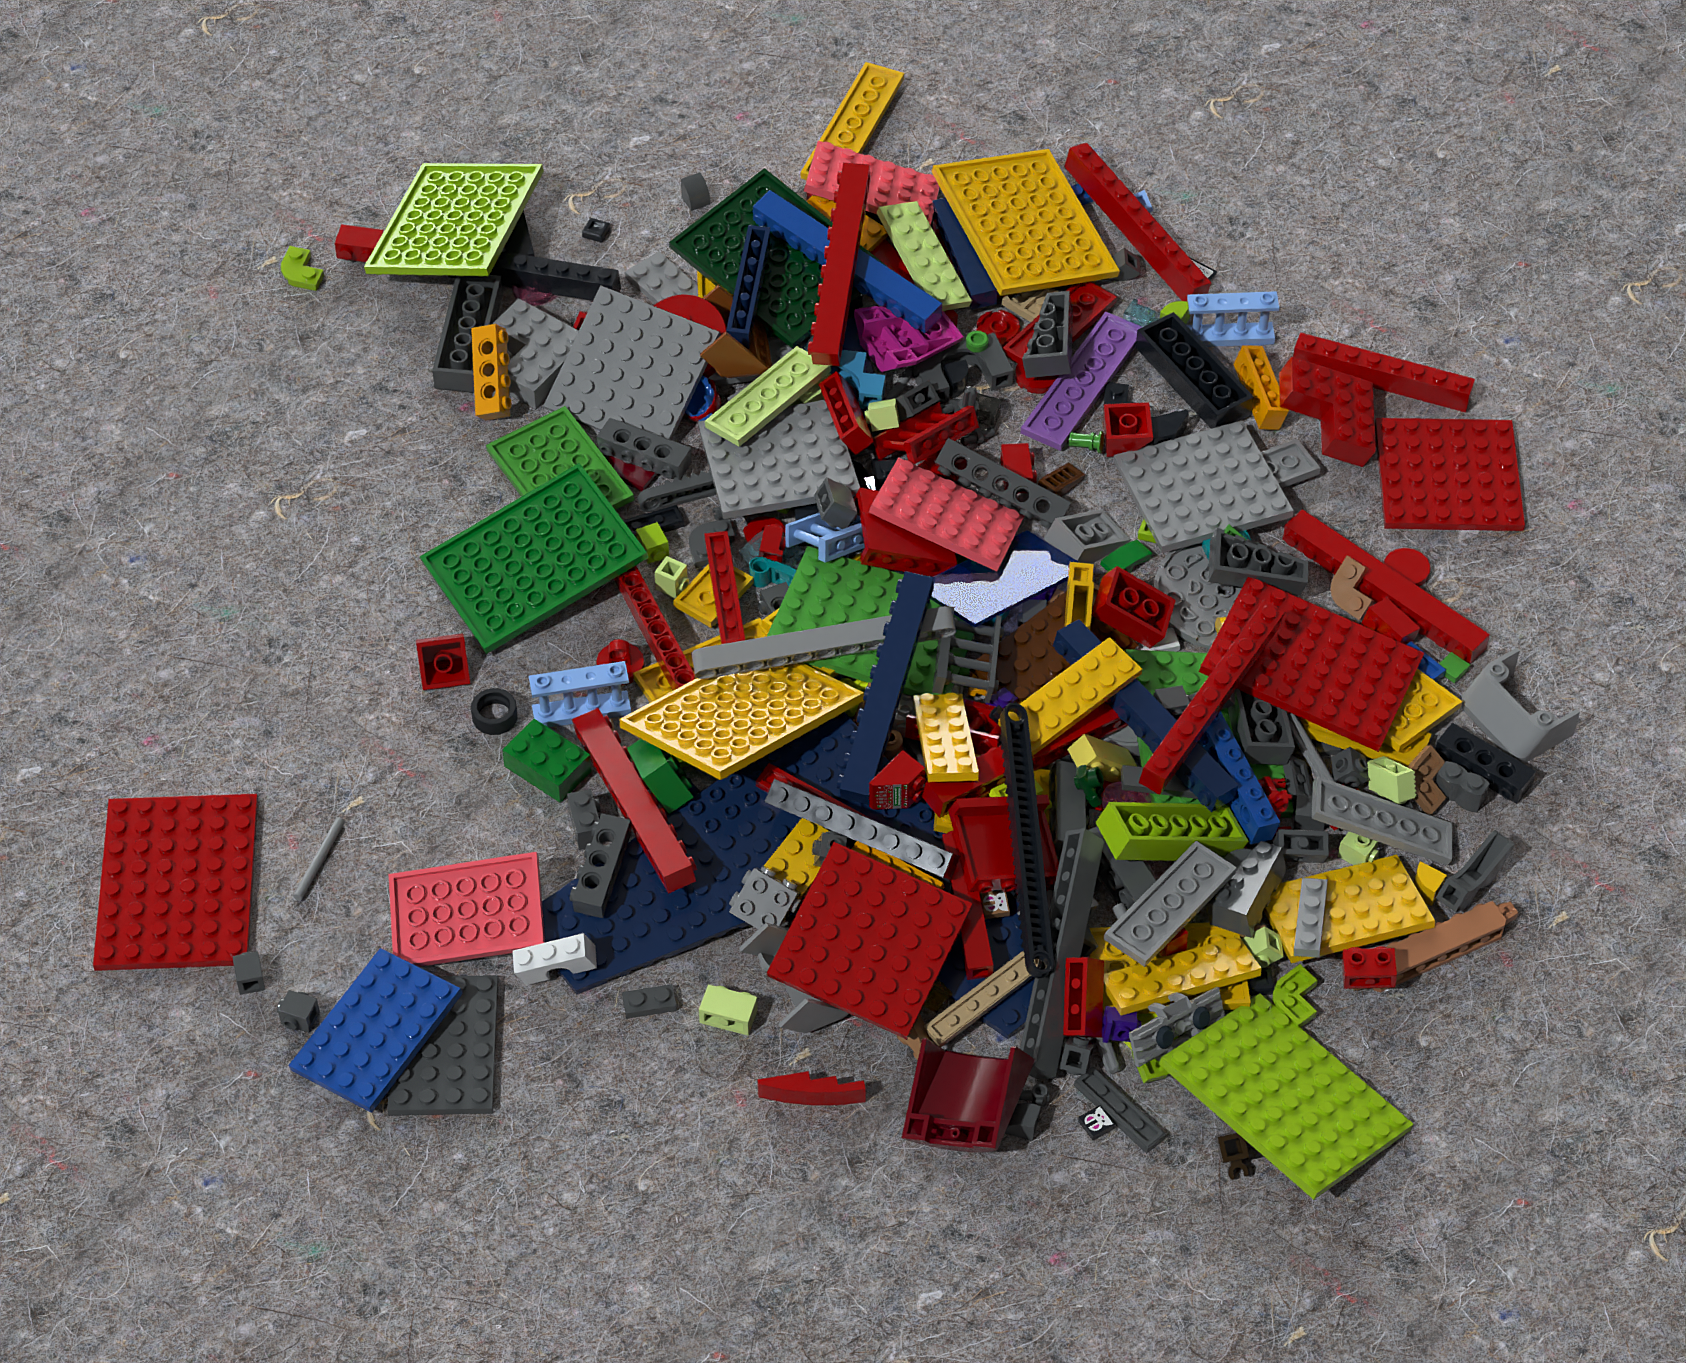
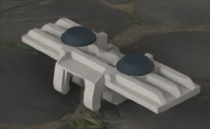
M1215 987L1192 1000H1189L1187 996L1181 993L1174 992L1168 996L1170 1001H1174L1168 1006L1160 1003L1149 1005V1011L1155 1012L1158 1017L1129 1032L1135 1066L1140 1067L1153 1059L1160 1061L1162 1056L1223 1018L1225 1014L1219 987ZM1181 1035V1037L1174 1040V1037Z

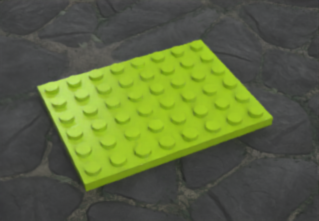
M423 163L364 266L366 274L489 276L544 172L542 164Z
M1258 994L1250 999V1007L1240 1006L1162 1056L1159 1065L1315 1200L1410 1132L1414 1124L1302 1028L1293 1024L1263 995Z

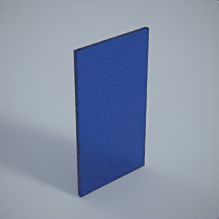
M1027 530L1014 537L997 572L968 559L934 576V589L931 600L942 607H954V615L975 628L1068 581L1069 563L1080 562Z

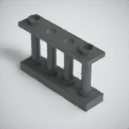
M946 606V607H950V608L952 609V612H953V615H954V607ZM996 616L993 627L959 621L954 617L956 630L991 636V645L955 638V635L938 639L932 692L942 694L944 685H949V683L986 690L985 703H989L992 694H997L999 680H995L998 645L999 641H1002L1004 627L1000 626L1001 616ZM953 647L989 654V662L953 656V653H950L949 650H953ZM954 665L988 672L987 680L951 674L947 667Z

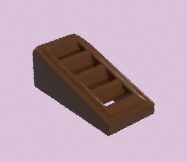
M1068 462L1042 477L1038 481V485L1063 497L1081 482L1086 474Z

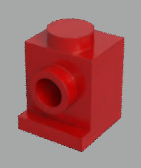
M765 524L759 557H765L774 562L782 563L786 542L785 537H783V526L779 524Z

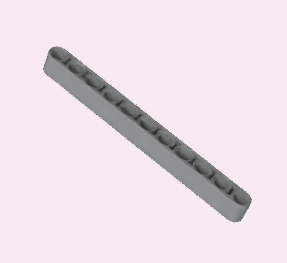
M950 607L927 609L918 642L946 638L956 633L953 612ZM892 615L699 648L691 654L695 677L698 679H708L877 650L879 643H884L883 629L886 621L890 622Z

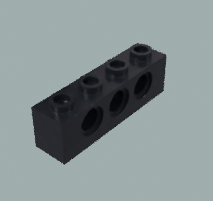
M1451 723L1436 742L1435 750L1444 762L1456 763L1462 766L1468 773L1480 775L1489 782L1490 789L1516 804L1533 785L1536 774L1534 769L1454 723Z

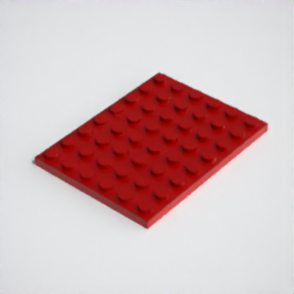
M1247 577L1202 662L1199 672L1207 676L1212 673L1263 601H1266L1285 613L1279 629L1237 686V689L1379 752L1424 652L1256 578Z
M257 794L108 799L93 959L94 971L234 966L232 956L248 952L258 808Z

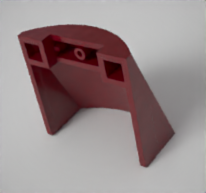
M923 1038L901 1138L926 1146L961 1152L985 1153L998 1150L1035 1059L1017 1046H1011L1008 1059L947 1051L928 1038Z

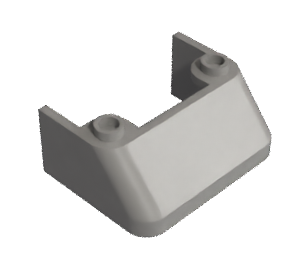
M1515 648L1486 665L1462 695L1461 708L1502 752L1524 764L1573 736L1580 711L1575 709L1560 719H1557L1551 712L1540 710L1530 715L1501 685L1515 672L1520 652L1518 648Z
M766 922L739 949L741 952L758 956L761 968L767 972L789 928ZM784 984L796 1008L779 1023L780 1028L809 1033L845 1018L849 1014Z

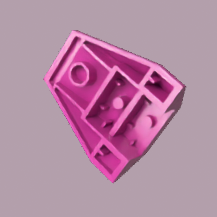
M872 306L855 309L854 311L860 345L881 372L916 365L961 342L964 338L944 311H942V317L926 333L919 329H914L907 321L901 317H896L886 307Z

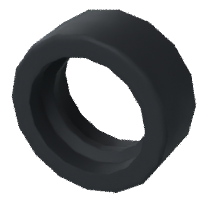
M500 688L486 689L477 694L471 703L472 722L482 733L489 735L503 734L508 732L518 719L516 700L506 690ZM491 704H501L508 708V713L498 719H487L480 715V711Z

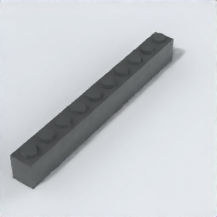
M1085 828L1069 830L1065 834L1049 909L1054 967L1046 977L1035 978L1020 1046L1022 1051L1035 1059L1029 1076L1035 1079L1056 1077L1064 1039L1066 958L1081 957L1105 841ZM1039 959L1037 968L1045 969L1044 962Z

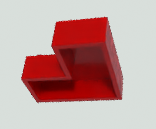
M1291 357L1279 372L1280 407L1321 420L1322 455L1363 467L1376 451L1373 382Z

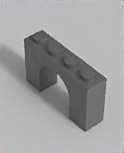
M995 333L987 334L989 338L988 347L983 352L975 353L970 351L966 347V340H962L932 357L910 366L917 386L930 380L940 398L937 401L940 404L949 402L950 387L943 374L944 364L966 359L967 364L978 368L983 373L991 391L1012 386L1013 369Z

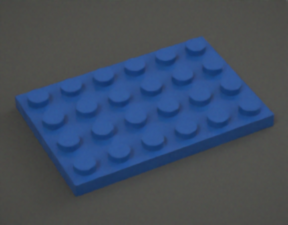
M380 948L288 1066L296 1074L372 1113L463 994L462 990Z

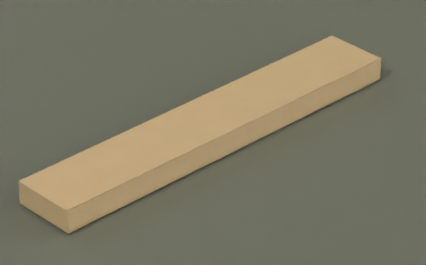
M1024 951L924 1025L925 1032L939 1047L944 1046L1033 978L1026 970ZM1034 959L1036 967L1038 966L1039 959Z

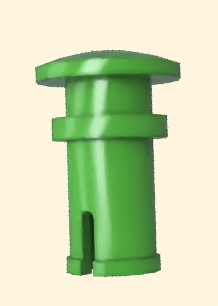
M1100 431L1099 435H1096L1094 432H1091V434L1070 433V447H1085L1092 451L1097 449L1099 454L1102 453L1105 444L1103 431Z

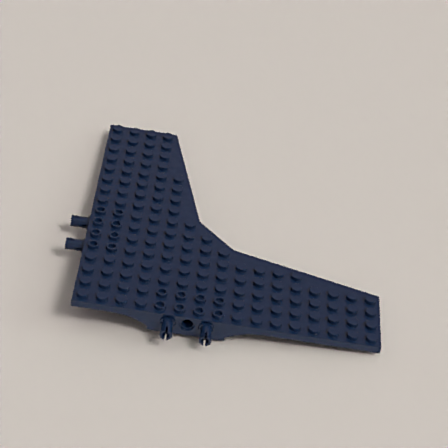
M843 712L819 725L817 728L801 735V737L783 745V747L754 761L745 768L734 772L727 778L716 781L702 792L688 778L693 786L690 788L693 798L668 814V821L666 823L674 826L677 833V841H683L687 850L686 856L693 858L697 870L693 871L696 882L668 894L635 837L628 842L603 918L574 912L573 903L570 901V893L573 886L577 887L579 881L577 878L542 901L545 943L582 933L594 943L597 968L575 974L565 968H556V971L578 995L607 983V980L611 978L630 974L629 971L654 964L653 961L663 957L665 959L701 945L707 939L715 936L718 938L726 935L727 931L750 925L729 912L732 907L729 905L730 900L736 891L741 892L745 885L742 883V879L748 870L752 871L756 867L761 869L802 819L799 816L766 803L765 799L768 793L756 787V780L769 763L865 816L942 848V834L946 833L934 831L935 812L923 798L918 803L914 802L909 808L873 810L867 804L841 798L840 789H837L839 775H844L846 770L843 764L846 753H851L853 745L850 744L853 730H858V726ZM885 756L879 773L890 763ZM925 770V783H926V781H927L928 779H927V773H926V770ZM847 837L846 846H850V849H852L856 841ZM598 863V864H596L595 866H596V867H602V866H604L605 864H604V863ZM590 885L587 888L594 889L597 885ZM1006 892L1010 916L985 919L994 965L993 973L1024 951V948H1021L1023 939H1020L1022 930H1019L1021 921L1018 920L1019 915L1017 914L1019 902L1009 892ZM805 897L801 900V903L795 911V913L790 912V914L788 915L789 917L796 916ZM959 935L934 984V987L939 989L941 994L955 1001L988 978L967 980ZM1035 977L980 1017L981 1021L1007 1039L1024 1028Z

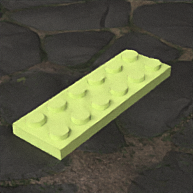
M914 201L879 207L877 215L915 285L942 303V311L969 307L972 300L918 202Z
M796 346L705 420V428L740 447L830 373L831 366L813 364L812 356L808 355L807 351Z

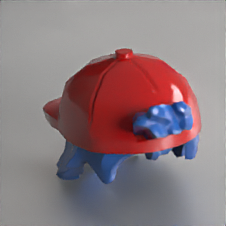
M703 375L685 411L688 417L695 422L706 420L721 407V398L716 391L715 381Z

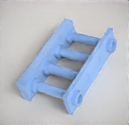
M1277 291L1187 295L1189 314H1194L1193 325L1187 326L1206 347L1274 344L1273 323L1268 321L1270 311H1279ZM1261 312L1259 322L1246 323L1247 313ZM1216 313L1215 324H1202L1203 314ZM1225 313H1238L1237 323L1224 324Z
M820 513L786 524L785 546L789 548L806 542L819 547L818 560L822 562H828L865 548L859 515L845 529L829 526L821 519Z
M625 661L529 676L532 698L539 697L540 703L532 705L533 717L548 728L573 724V718L596 708H599L603 716L607 715L609 718L626 716L631 713L627 690L621 691V684L629 683ZM611 686L612 693L597 695V688ZM587 690L588 696L573 698L574 691ZM563 693L564 700L549 702V695Z

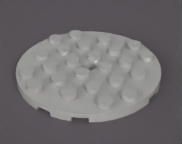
M1201 542L1170 551L1160 563L1153 587L1176 600L1168 627L1173 628L1175 633L1186 641L1210 649L1217 636L1215 628L1216 618L1228 615L1242 587L1208 582L1209 571L1206 568L1209 560L1202 548ZM1228 590L1230 595L1218 594V591Z

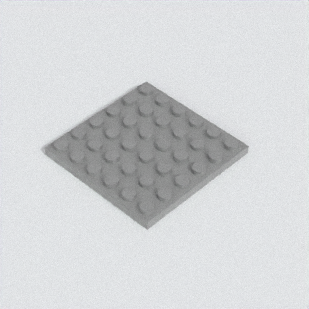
M600 285L543 406L545 409L553 412L566 406L577 422L600 431L608 419L613 418L672 440L708 362L700 357V353L718 339L721 334L719 331Z
M825 400L788 406L740 447L705 428V420L698 421V429L723 519L815 504L814 494L826 477L849 487L852 497L856 496L860 488L848 448L840 440Z
M1243 421L1164 441L1156 445L1142 447L1137 451H1127L1114 455V463L1162 553L1211 539L1216 528L1224 530L1228 524L1240 532L1292 518L1294 515L1293 508Z

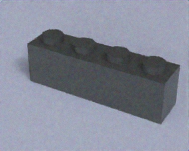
M1056 760L1049 773V800L1052 803V808L1049 809V829L1056 855L1061 856L1066 831L1087 829L1089 816L1086 815L1088 805L1086 795L1082 789L1078 790L1074 783L1077 769L1076 764Z

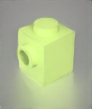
M896 399L869 403L868 411H865V419L867 425L871 424L872 431L899 427L900 419Z
M666 556L655 571V587L657 591L676 598L689 584L687 565Z
M1348 832L1340 842L1338 857L1352 865L1368 861L1372 863L1379 855L1377 850L1378 841Z
M1265 926L1255 931L1252 938L1246 936L1241 939L1261 969L1284 957L1279 934Z

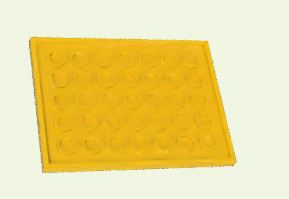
M1049 149L933 165L931 171L1000 296L1118 277L1119 268Z
M801 662L708 679L696 678L624 716L619 721L620 728L722 780L863 702L864 692Z

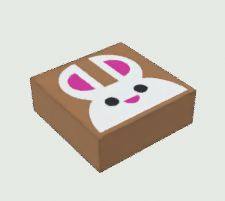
M998 890L980 893L984 919L1010 916L1006 892Z

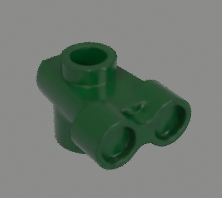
M1087 765L1079 766L1076 769V776H1074L1075 786L1078 790L1082 789L1091 807H1098L1103 802L1100 796L1104 791L1102 772L1099 767L1089 769Z

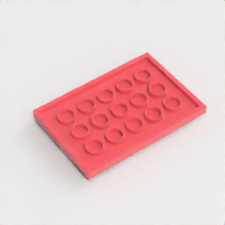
M817 142L804 192L834 201L835 189L839 190L837 174L838 171H842L843 162L870 164L871 181L866 211L877 214V210L881 206L917 201L931 225L934 213L932 201L937 200L940 187L933 175L923 174L912 168H904L890 161L878 160L871 155H862L848 148L843 149L829 142Z
M899 457L869 510V513L996 572L1024 518V515L1014 509H1009L992 499L975 493L973 490L959 486L951 480L944 479Z
M537 852L388 874L393 955L417 967L513 953V950L545 943L539 856Z

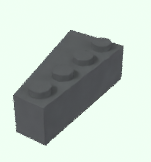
M1070 292L1047 293L1039 313V321L1034 326L1033 337L1029 339L1028 350L1022 358L1026 378L1071 374L1073 307Z
M1216 528L1210 540L1208 582L1243 587L1247 577H1250L1293 595L1300 596L1308 583L1307 561L1281 551L1276 553L1267 549L1265 545L1260 543L1255 545L1245 541L1244 537L1238 535L1234 537L1224 533L1225 530Z
M1261 841L1237 866L1236 874L1206 904L1210 925L1252 938L1256 923L1259 924L1262 919L1264 907H1268L1272 892L1277 890L1287 871L1282 847Z

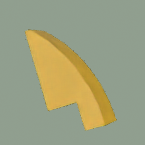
M1069 563L1065 626L1080 619L1090 630L1094 582H1092L1094 564Z

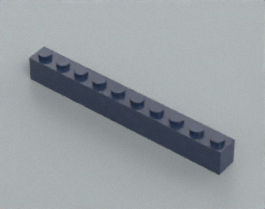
M905 571L903 580L899 579L897 582L896 593H898L896 601L892 600L889 611V614L892 615L891 620L885 623L883 629L885 640L884 643H879L876 654L879 660L877 665L873 664L870 673V679L873 680L871 686H866L863 700L866 703L864 709L860 708L858 712V730H853L850 744L853 745L851 753H846L843 764L846 770L844 775L840 774L838 778L837 789H840L842 799L869 805V782L879 774L933 593V577Z
M1078 619L1057 631L1053 647L1059 655H1062L1072 665L1102 642ZM1137 679L1105 701L1118 714L1119 718L1128 724L1135 735L1148 745L1152 753L1155 752L1177 721ZM1198 742L1175 773L1183 785L1189 788L1198 798L1199 802L1205 805L1211 813L1232 801L1239 786Z

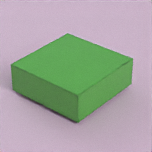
M1450 652L1439 663L1446 669L1444 677L1454 684L1470 669V664L1453 652Z

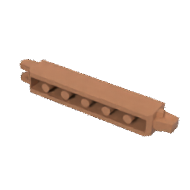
M1493 901L1486 904L1481 903L1468 912L1455 914L1451 919L1443 923H1435V928L1415 932L1402 941L1390 943L1386 947L1395 948L1396 985L1500 940L1505 925L1517 918V909L1514 908L1511 902L1496 905ZM1354 988V991H1358L1364 988ZM1372 988V989H1373L1374 991H1377V992H1383V991H1385V990H1387V989H1389V988Z

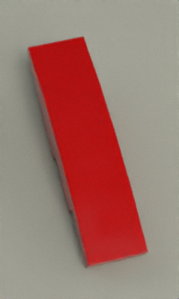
M809 1071L757 1079L758 1097L778 1102L811 1106L847 1105L866 1102L864 1080L838 1084L836 1076L810 1080Z

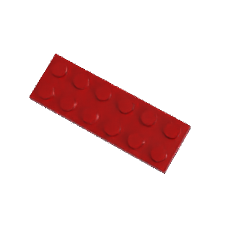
M1092 282L1073 284L1066 290L1070 292L1073 307L1072 343L1102 317L1105 311L1107 312L1116 304L1117 296ZM1040 315L1002 348L1006 357L1024 366L1022 361L1023 355L1028 350L1029 339L1033 337L1034 326L1036 322L1038 323Z

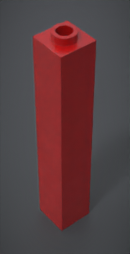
M954 831L942 834V849L960 856ZM960 858L950 882L953 895L973 903L972 909L959 933L967 980L986 978L993 974L994 965L979 891L969 892Z

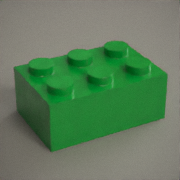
M533 719L502 749L505 768L559 803L592 772L589 753L536 719Z
M639 739L627 748L642 779L668 814L693 798L690 788L693 786L675 756L643 739Z

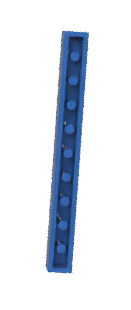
M769 190L753 206V220L756 224L762 227H769L775 237L788 242L792 248L803 252L810 260L826 265L827 259H824L825 246H829L830 240L827 239L828 228ZM859 249L853 286L861 294H866L874 299L878 305L892 311L896 317H901L907 321L914 329H919L926 333L942 317V303Z

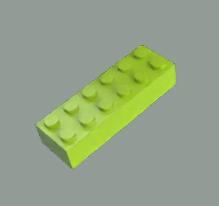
M1109 802L1095 822L1116 860L1176 861L1195 841L1224 858L1234 850L1243 849L1248 843V839L1227 804L1211 813L1202 804Z

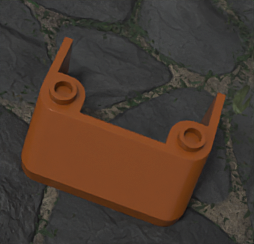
M717 285L703 299L710 302L719 311L727 327L733 296L720 285ZM756 318L749 350L729 333L725 332L700 353V357L713 366L716 372L723 378L762 375L772 366L766 328Z

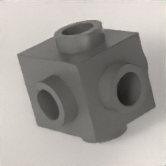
M1349 747L1331 757L1332 776L1336 783L1344 784L1354 789L1369 780L1366 756Z
M834 831L822 832L819 839L813 842L812 855H815L813 866L821 867L833 842L850 849V846H846L847 837L840 836L839 833Z

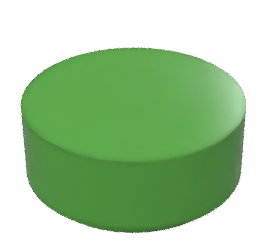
M972 331L966 337V347L975 353L983 352L988 347L989 338L982 331Z

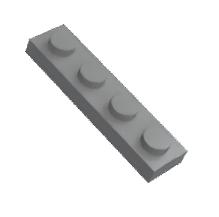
M1302 878L1294 956L1320 958L1328 879Z

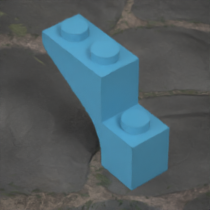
M842 350L840 366H831L830 373L833 374L837 371L857 391L860 408L868 409L869 403L883 401L885 375L866 373V352Z

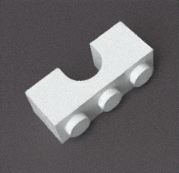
M582 933L513 950L514 974L525 985L550 980L549 970L556 968L568 969L573 974L597 968L595 945Z

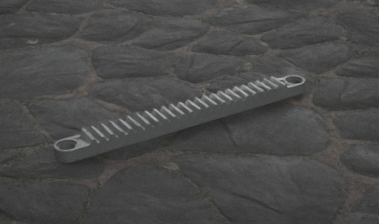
M869 428L872 438L888 430L872 431ZM874 442L856 455L848 448L851 459L876 453ZM709 469L708 473H705L703 470L700 471L698 476L692 473L690 478L683 475L682 480L674 478L673 482L665 480L663 485L643 490L638 495L637 500L644 512H653L717 494Z

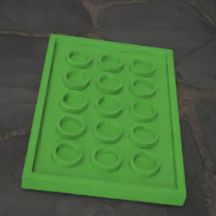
M566 406L486 445L487 452L521 497L580 463L615 510L635 500L632 491Z

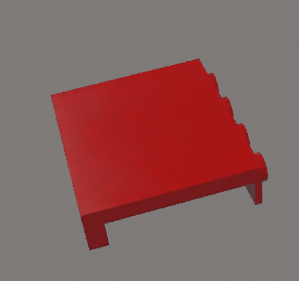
M859 488L854 498V503L856 507H859L865 545L860 556L862 565L903 572L907 571L943 579L951 576L957 565L955 552L869 513L870 507L879 491Z
M1048 794L1036 795L1045 882L1048 889H1054L1059 862L1044 811L1050 804ZM1008 796L956 799L948 810L969 892L979 891L980 893H988L992 890L1010 892L1017 888V884H1015L1016 875H1014L1015 866H1013L1014 857H1012V839L1010 838L1012 831L1009 830L1011 821H1008L1010 812H1007L1009 803H1006Z

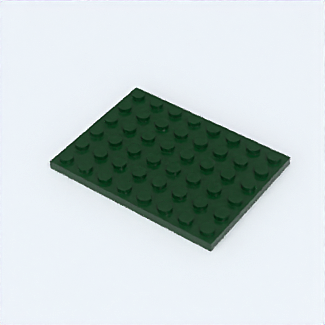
M764 168L669 242V248L715 286L720 285L730 295L734 296L748 225L759 226L753 220V206L769 190L827 228L832 227L833 222ZM770 231V249L756 319L794 349L811 335L812 322H816L817 316L814 315L815 304L820 301L818 285L823 284V278H821L822 265L815 260H810L803 252L792 248L788 242L775 237ZM860 245L859 249H861L862 251H864L865 253H867L868 255H870L871 257L885 265L883 262H881L878 258H876L873 254H871L868 250H866L863 246ZM854 286L850 303L861 295Z

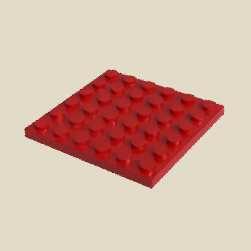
M1375 419L1384 529L1524 531L1525 522L1512 420Z
M833 842L767 971V976L907 1040L972 909L973 903Z

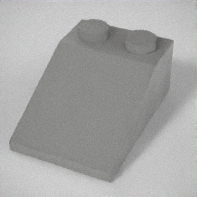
M1102 509L1055 518L1044 537V540L1050 545L1051 549L1063 559L1068 567L1070 562L1093 564L1130 542L1128 536Z

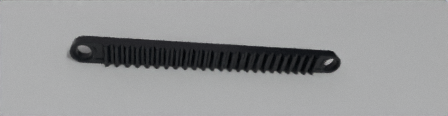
M1009 703L1000 714L1002 734L1000 741H1002V759H1004L1005 785H1007L1005 793L1008 794L1006 803H1009L1007 812H1010L1008 821H1011L1009 830L1012 831L1010 838L1012 839L1011 847L1013 848L1012 857H1014L1013 866H1015L1014 875H1016L1015 884H1017L1015 891L1018 893L1016 901L1019 902L1017 910L1020 911L1018 920L1021 921L1019 930H1022L1020 939H1023L1021 948H1024L1026 970L1031 976L1039 979L1046 977L1054 967L1031 742L1027 711L1018 703ZM1008 712L1016 713L1019 721L1012 720ZM1034 959L1042 960L1045 964V969L1037 968Z

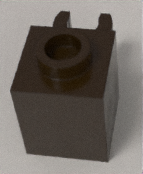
M1235 1131L1215 1135L1221 1162H1230L1227 1170L1229 1178L1231 1180L1234 1179L1233 1171L1238 1167L1243 1170L1244 1177L1248 1176V1168L1241 1161V1159L1249 1158L1245 1139Z

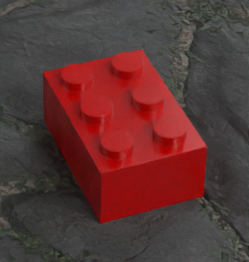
M1116 566L1102 577L1091 615L1150 649L1165 638L1176 600Z

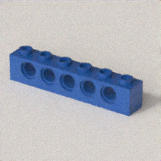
M1220 711L1198 743L1238 783L1239 786L1234 799L1228 803L1250 844L1272 840L1279 827L1280 820Z

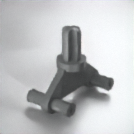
M970 386L965 387L963 398L952 399L949 401V404L941 406L942 413H955L966 406H974L975 413H977L979 407L976 401L977 389ZM979 425V428L972 431V434L961 437L960 440L963 446L974 442L979 444L985 438L994 436L995 431L991 426L981 430Z

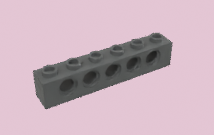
M949 438L935 461L940 473L948 477L951 474L959 478L958 482L967 487H970L971 484L979 488L978 492L988 498H991L992 495L1000 499L999 503L1009 509L1012 506L1016 507L1024 517L1030 520L1032 517H1035L1041 521L1040 525L1047 529H1050L1055 518L1066 516L1071 507L1070 501ZM960 459L968 462L967 467L963 470L955 468V463ZM979 470L988 472V477L983 481L975 478ZM1002 480L1009 484L1005 491H998L995 488L996 484ZM1021 491L1029 494V498L1025 502H1019L1016 499V495ZM1040 502H1046L1050 508L1047 512L1040 513L1036 509L1037 505Z

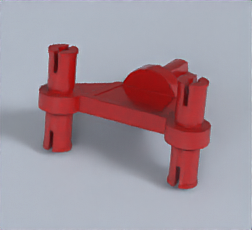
M1264 776L1258 781L1280 820L1281 813L1287 809L1292 795L1287 794V790H1281L1280 792L1276 790V788H1285L1286 783H1283L1285 778L1271 779L1270 776ZM1291 826L1278 827L1277 831L1279 829L1291 830L1292 828Z

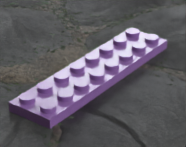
M1105 311L1073 355L1071 374L1059 375L1022 425L1020 434L1061 451L1069 440L1070 433L1075 432L1105 390L1106 384L1113 379L1135 348L1137 330L1142 327Z

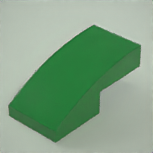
M1136 539L1110 553L1101 560L1100 565L1107 571L1118 566L1131 573L1135 565L1149 561L1153 553Z

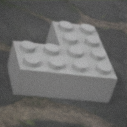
M518 298L493 324L506 329L509 338L507 351L515 355L508 365V375L511 380L509 395L537 409L547 399L579 330Z

